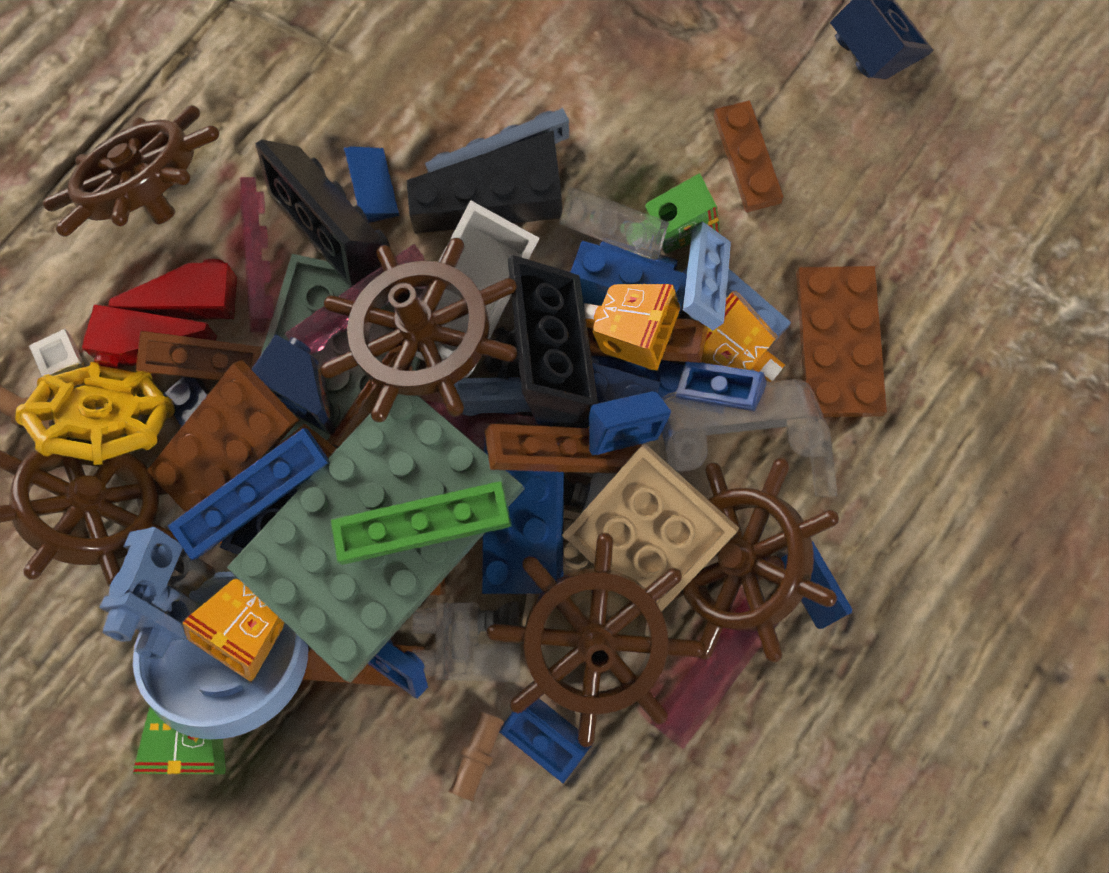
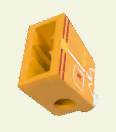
M614 284L609 287L602 306L585 303L584 310L587 328L593 329L595 339L603 353L657 371L678 317L680 305L674 286L670 284Z
M736 290L731 292L726 298L724 323L715 330L708 328L701 361L708 364L764 372L765 379L770 383L785 366L782 361L768 351L769 347L777 339V334Z
M233 579L189 615L182 624L188 641L249 682H252L285 623L242 581Z

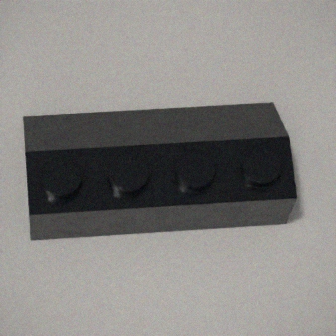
M267 140L256 142L255 145L268 193L347 285L353 290L383 272L384 270L376 252L382 245L390 247L389 241L382 231H375L368 224L365 213L358 205L352 206L340 184L336 181L331 182L326 177L320 162L315 157L310 159L298 146Z
M511 254L508 258L509 277L517 284L515 292L511 295L522 394L538 424L551 427L576 428L589 416L591 406L598 404L580 276Z

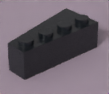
M554 130L406 180L409 216L415 234L455 230L470 201L477 203L511 223L562 218V196Z

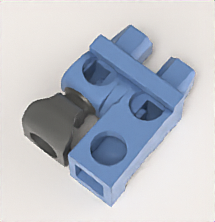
M153 527L129 533L124 547L128 549V553L120 571L110 585L109 596H104L99 608L109 613L102 632L103 634L121 642L131 641L137 629L142 632V635L135 648L136 652L147 659H160L164 657L171 641L185 639L186 635L182 623L197 608V603L190 599L189 594L191 591L198 590L205 581L215 575V569L199 558L190 560L179 542ZM173 570L181 573V575L171 577Z

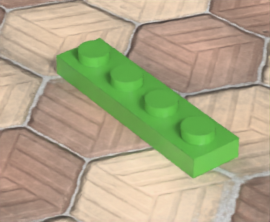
M501 481L331 519L337 562L341 565L512 527L504 485Z

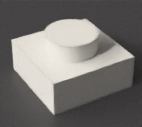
M65 329L29 345L42 376L45 374L54 376L84 367L73 338Z

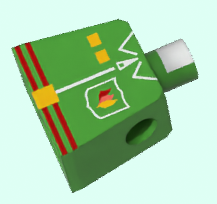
M699 173L649 201L645 205L649 220L630 229L639 250L659 241L664 253H670L691 244L692 230L702 221L715 231L720 232L717 205Z
M149 707L133 774H225L226 765L223 739H200L182 734L164 723L152 708Z

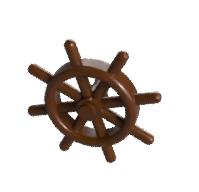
M194 105L185 108L172 121H146L141 117L136 118L133 121L132 127L112 136L88 155H78L75 160L77 167L69 179L67 188L44 199V208L51 212L72 203L76 206L57 224V233L67 237L87 219L95 221L111 219L116 226H124L128 222L129 213L142 206L150 214L155 224L165 223L174 216L175 209L169 204L162 193L173 184L184 186L190 182V174L186 169L192 161L194 150L219 138V130L215 126L210 125L186 135L184 131L200 116V110Z
M460 238L450 240L440 262L415 261L399 265L392 249L387 245H382L377 249L376 254L384 272L373 279L362 290L356 301L333 295L326 297L324 300L326 310L349 317L347 337L351 351L323 363L320 368L321 375L325 378H332L359 365L365 375L382 388L371 411V418L377 423H382L387 419L398 394L421 396L439 392L448 413L452 416H459L464 411V405L454 384L470 373L481 356L486 355L507 362L514 361L518 356V351L514 346L488 339L489 316L486 309L487 305L514 293L517 284L512 278H505L479 291L466 274L455 268L464 250V242ZM429 286L423 300H419L414 288ZM445 289L461 298L436 311ZM389 301L396 312L394 313L391 311L383 310L381 308ZM469 314L466 332L444 327V325ZM372 323L394 329V331L369 342ZM440 342L457 347V349L448 358L443 360L436 345ZM401 346L392 367L386 366L375 358ZM421 352L428 368L409 371L416 353Z
M53 420L49 421V427L55 424ZM71 437L67 438V440L91 444V441L77 438L72 439ZM0 450V469L14 475L9 504L0 506V523L12 521L23 540L37 550L23 569V574L27 579L35 580L39 578L51 560L55 559L75 565L100 564L107 585L110 587L114 577L121 569L118 559L125 557L128 553V549L124 547V544L130 532L156 527L177 541L171 531L154 523L158 511L159 495L168 493L147 472L148 468L130 452L104 460L103 465H94L93 461L57 454L44 456L37 451H34L22 461ZM82 465H91L99 468L93 476L85 475ZM64 466L69 482L48 472ZM114 474L127 483V485L106 487ZM36 485L57 496L30 501L29 492L32 486ZM137 499L139 514L136 515L113 503ZM63 512V516L54 528L50 527L39 517ZM101 517L125 529L108 536Z
M778 458L773 462L762 491L753 488L728 490L719 464L712 462L705 468L713 494L708 500L737 525L739 529L715 555L718 557V562L703 568L673 599L684 596L690 607L707 621L700 638V642L704 645V652L698 658L702 660H707L712 656L723 628L742 632L757 631L766 659L772 663L779 662L783 654L773 625L786 618L797 607L803 597L825 607H831L837 601V596L832 590L810 581L814 562L811 537L836 526L839 522V516L835 511L827 510L803 521L799 513L790 504L778 497L789 470V463L786 459ZM754 508L743 535L736 511ZM771 514L779 523L782 532L759 542ZM787 548L788 558L785 569L783 560L773 554ZM726 576L715 601L705 585ZM762 578L779 585L775 593L766 602L758 581ZM742 584L750 611L730 612Z
M601 533L597 537L594 568L574 571L557 580L550 575L536 557L527 556L522 562L523 569L543 592L532 605L525 626L492 624L486 630L487 637L492 641L524 643L527 666L534 681L511 699V710L515 713H521L542 695L546 694L551 700L562 707L580 713L578 742L582 747H590L594 743L597 714L616 712L636 702L654 723H665L668 719V713L652 695L650 690L664 669L667 655L699 657L704 652V645L698 640L668 638L664 617L656 601L681 581V571L677 568H670L647 588H644L631 577L611 570L613 537L609 533ZM592 590L589 619L570 598L571 595ZM609 591L618 593L630 600V602L606 621ZM556 607L575 630L544 628V625ZM643 613L648 624L649 636L618 634ZM541 645L574 648L549 668L543 656ZM616 651L647 654L641 667L634 673ZM582 662H585L582 690L561 681ZM610 670L621 685L599 691L601 673Z

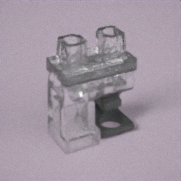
M519 602L506 603L495 611H481L479 603H436V608L415 611L413 613V634H435V650H413V653L425 665V675L435 676V680L520 682V644H478L480 632H486L487 628L492 624L519 626Z

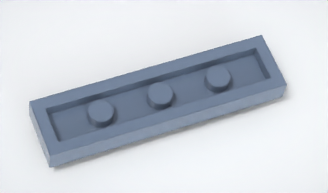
M563 108L554 112L545 111L536 116L534 120L521 125H510L499 134L486 139L478 138L469 142L466 147L451 153L442 152L436 155L431 161L425 163L427 173L553 130L556 144L569 138V119Z

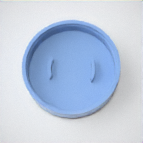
M231 571L218 572L212 578L205 581L198 590L191 591L189 597L197 603L196 610L231 580L238 578ZM286 623L252 682H249L188 641L186 637L184 640L171 641L163 658L147 659L135 650L142 635V632L139 631L133 653L135 681L148 705L172 729L187 736L200 739L235 737L252 731L268 722L292 699L302 682L308 662V644Z

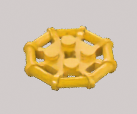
M90 362V366L54 376L45 374L38 378V386L25 404H21L16 408L15 420L19 425L25 427L36 443L35 449L38 453L44 456L57 454L93 461L94 465H103L104 460L141 448L149 450L157 444V435L165 421L174 414L175 407L172 399L165 397L152 381L150 373L101 366L97 362ZM80 384H85V385H83V386H79V387L74 388V386H77V385H80ZM135 393L143 394L145 397H138ZM140 415H150L145 424L137 420ZM53 420L55 424L46 429L41 421ZM72 437L91 441V444L67 440V438Z

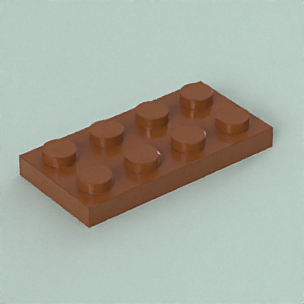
M875 266L799 267L796 277L806 418L884 416L887 413Z
M243 360L235 362L151 464L147 472L186 513L274 450L299 420Z

